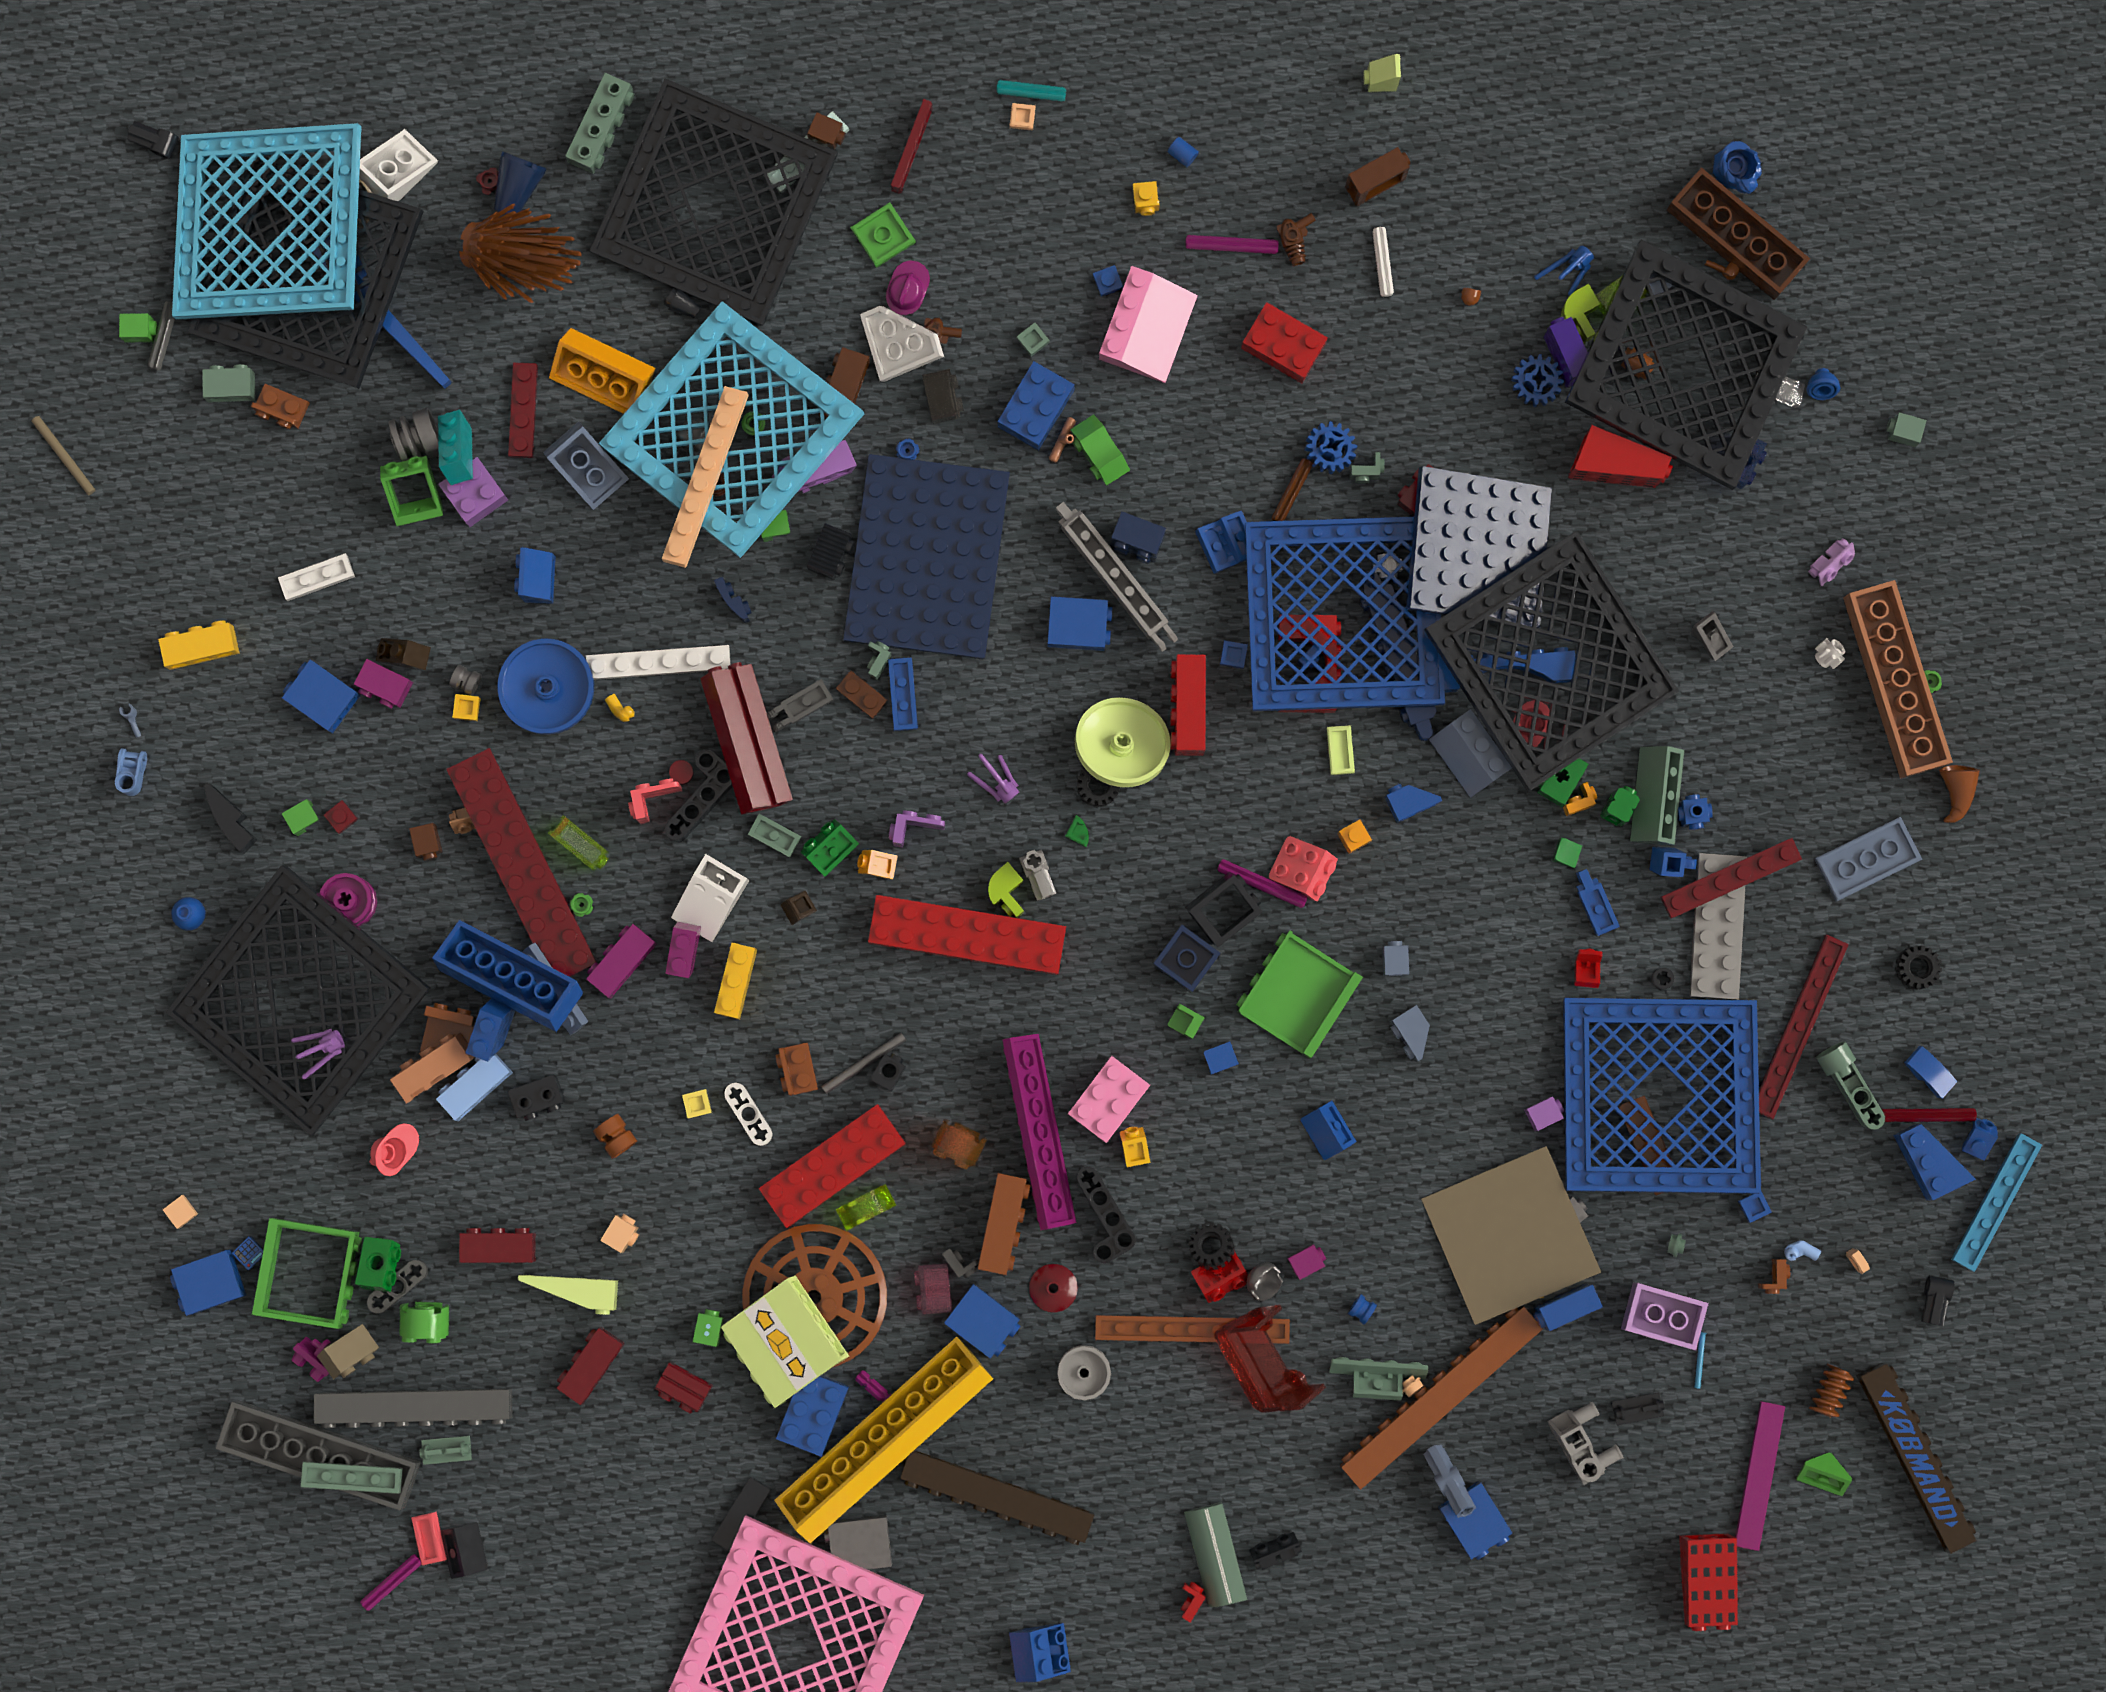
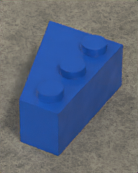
M1922 1124L1913 1125L1893 1135L1926 1200H1935L1976 1180Z

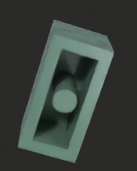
M215 365L210 366V369L202 370L203 398L207 402L255 401V372L248 368L247 365H234L233 368L229 369Z

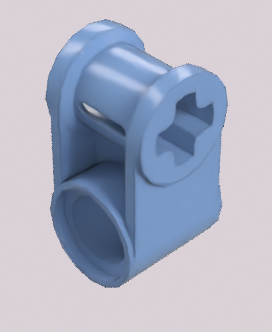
M123 748L119 751L115 786L127 796H134L141 790L147 763L146 751H141L140 753L127 752ZM132 778L133 785L131 788L124 789V782Z

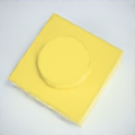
M706 1089L682 1095L688 1119L712 1113Z

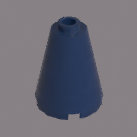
M502 151L494 210L500 212L509 205L515 204L513 209L503 215L512 211L520 212L545 175L546 168Z

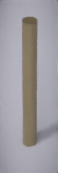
M40 416L33 418L31 422L87 495L94 493L96 489Z

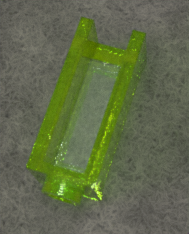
M563 815L560 818V823L553 831L550 830L548 834L593 871L596 868L601 870L609 860L607 857L609 852Z

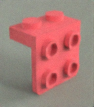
M665 779L659 781V785L650 786L649 783L635 786L636 790L630 791L632 802H628L631 817L633 816V819H636L640 824L650 822L645 799L680 792L682 787L679 782H675L673 779Z
M1289 836L1286 838L1269 873V878L1272 881L1297 890L1309 899L1318 902L1320 896L1325 892L1326 883L1330 875L1335 871L1338 859L1327 850Z

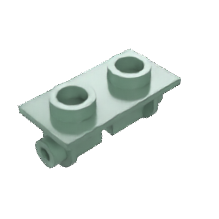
M470 1436L421 1440L420 1458H423V1465L472 1460Z

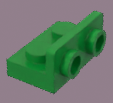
M835 819L832 822H827L815 838L809 839L804 844V849L801 851L824 877L859 845L850 833Z

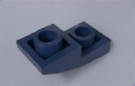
M723 577L715 579L714 582L728 607L745 623L749 622L748 615L752 614L747 600L742 601L740 596L731 599V596L735 595L731 583H725Z

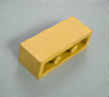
M216 621L211 623V627L207 628L195 626L182 634H179L177 631L166 633L165 638L158 639L164 667L171 670L239 654L234 626L226 623V621Z
M731 943L714 1013L740 1020L757 953L756 948Z

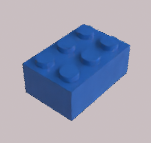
M1033 361L999 418L998 428L1039 451L1073 394L1075 385Z
M822 1375L793 1395L776 1439L822 1457L850 1386Z

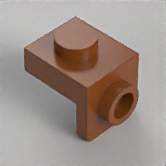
M1772 1259V1283H1758V1288L1765 1289V1294H1780V1289H1787V1279L1790 1278V1265L1786 1264L1785 1259Z

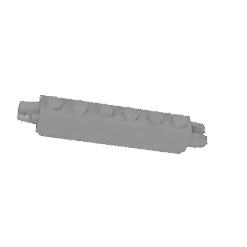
M1064 502L1058 505L1056 511L1062 518L1059 521L1061 530L1149 640L1152 639L1162 652L1167 648L1165 643L1156 635L1161 630L1166 633L1170 641L1175 643L1178 638L1168 626L1166 617L1081 511H1077L1076 508L1071 511Z

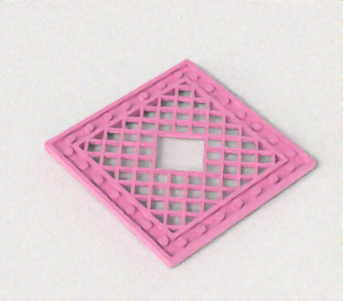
M745 1516L669 1692H724L715 1687L725 1683L729 1692H734L730 1681L742 1677L746 1687L745 1690L740 1692H752L763 1687L766 1692H770L768 1685L778 1681L781 1682L784 1692H807L806 1689L819 1685L821 1692H826L823 1683L835 1679L839 1689L837 1692H849L856 1689L855 1692H882L924 1595ZM757 1550L764 1552L762 1554L755 1556ZM768 1556L772 1568L760 1572L756 1560ZM773 1557L782 1560L786 1563L776 1566ZM752 1563L756 1575L745 1578ZM790 1566L795 1578L783 1582L778 1570ZM795 1567L808 1573L799 1576ZM774 1572L779 1584L767 1588L762 1576ZM813 1576L817 1588L805 1592L801 1580ZM818 1577L831 1583L821 1586ZM758 1578L763 1590L751 1595L746 1582ZM797 1582L801 1594L789 1598L785 1586ZM743 1585V1588L747 1596L739 1600H736L740 1588ZM835 1586L839 1598L827 1602L823 1590ZM840 1587L853 1593L843 1596ZM781 1588L785 1600L773 1605L769 1592ZM819 1592L823 1604L811 1608L807 1596ZM765 1594L769 1607L757 1611L753 1598ZM858 1596L862 1608L850 1612L845 1600ZM863 1597L876 1603L866 1606ZM803 1598L807 1610L795 1615L791 1602ZM749 1601L753 1613L741 1617L737 1604ZM841 1602L846 1614L833 1618L829 1606ZM787 1604L791 1617L779 1621L775 1608ZM880 1606L884 1618L872 1622L868 1610ZM733 1607L737 1619L726 1623ZM885 1607L891 1609L889 1616L886 1612ZM825 1608L830 1620L817 1624L813 1612ZM771 1610L775 1623L763 1627L759 1615ZM864 1612L868 1624L856 1628L852 1616ZM809 1614L826 1659L782 1675L765 1631ZM755 1616L759 1629L747 1633L743 1621ZM848 1618L852 1630L840 1634L835 1622ZM886 1622L878 1638L874 1626ZM739 1623L743 1635L731 1639L727 1627ZM832 1624L836 1636L824 1641L820 1628ZM870 1628L874 1640L862 1644L858 1632ZM723 1630L727 1641L716 1645ZM761 1633L766 1645L754 1649L749 1637ZM854 1634L858 1646L846 1651L842 1638ZM745 1639L750 1651L738 1655L733 1643ZM838 1640L842 1653L830 1657L826 1644ZM729 1645L734 1657L722 1661L717 1649ZM875 1645L872 1655L868 1660L864 1648ZM768 1649L772 1661L760 1665L756 1653ZM860 1650L865 1662L853 1667L848 1655ZM714 1652L718 1663L706 1667ZM752 1655L756 1667L744 1671L740 1659ZM845 1657L848 1669L837 1673L832 1661ZM736 1661L740 1673L728 1677L724 1665ZM828 1663L833 1675L821 1679L816 1667ZM774 1665L778 1677L766 1681L762 1669ZM720 1667L724 1679L712 1684L708 1671ZM866 1667L859 1682L855 1670ZM812 1669L817 1681L804 1685L800 1673ZM758 1671L762 1683L750 1687L746 1675ZM851 1673L855 1685L843 1689L839 1677ZM703 1674L705 1676L707 1684L700 1681ZM796 1675L801 1687L788 1691L784 1679Z

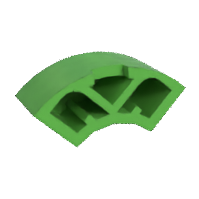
M1094 414L1070 429L1074 436V441L1072 442L1078 452L1082 451L1092 465L1090 471L1096 480L1101 478L1107 486L1130 471L1122 453L1112 441L1104 425Z

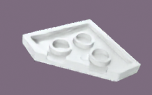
M878 306L860 314L880 381L885 382L944 357L936 333L888 308Z

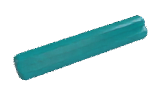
M999 80L997 83L998 94L1054 101H1065L1066 88L1004 80Z

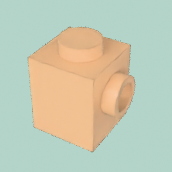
M623 1214L622 1217L615 1215L600 1241L618 1252L624 1253L628 1245L632 1247L639 1236L636 1231L639 1227L635 1226L634 1223L636 1221L626 1214Z

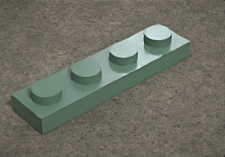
M303 1462L301 1487L399 1494L401 1491L402 1468Z

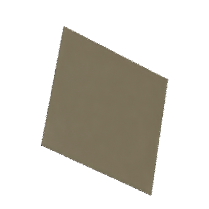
M1547 1146L1422 1198L1427 1214L1475 1325L1601 1273Z

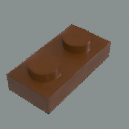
M852 671L836 687L838 692L872 719L888 702L885 697Z

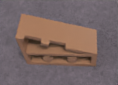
M460 1032L455 1036L449 1033L439 1040L441 1045L435 1049L429 1046L419 1053L421 1058L415 1062L411 1058L399 1066L401 1071L391 1078L390 1081L406 1104L474 1058V1056L466 1054L468 1043Z

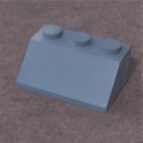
M1471 709L1429 739L1470 798L1512 769Z

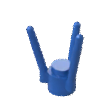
M1580 246L1576 251L1572 249L1566 256L1542 270L1534 278L1536 280L1569 260L1570 265L1559 275V280H1562L1573 269L1578 271L1581 269L1568 292L1570 296L1579 285L1585 273L1591 268L1589 263L1594 259V256L1589 249Z

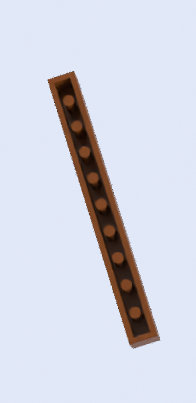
M1520 1306L1508 1311L1505 1314L1507 1318L1501 1324L1498 1322L1494 1323L1487 1330L1488 1335L1483 1340L1478 1338L1469 1345L1470 1351L1466 1355L1459 1354L1450 1362L1452 1367L1446 1372L1441 1370L1432 1378L1434 1381L1432 1385L1428 1388L1423 1386L1414 1394L1415 1400L1410 1404L1407 1402L1403 1403L1396 1410L1397 1415L1392 1420L1387 1418L1377 1427L1379 1431L1374 1436L1368 1434L1360 1441L1361 1447L1357 1451L1353 1452L1350 1450L1341 1458L1343 1463L1340 1467L1360 1490L1543 1330L1525 1307Z

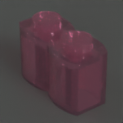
M948 1263L918 1266L919 1271H914L915 1286H920L921 1295L916 1296L917 1309L922 1310L923 1315L952 1312Z

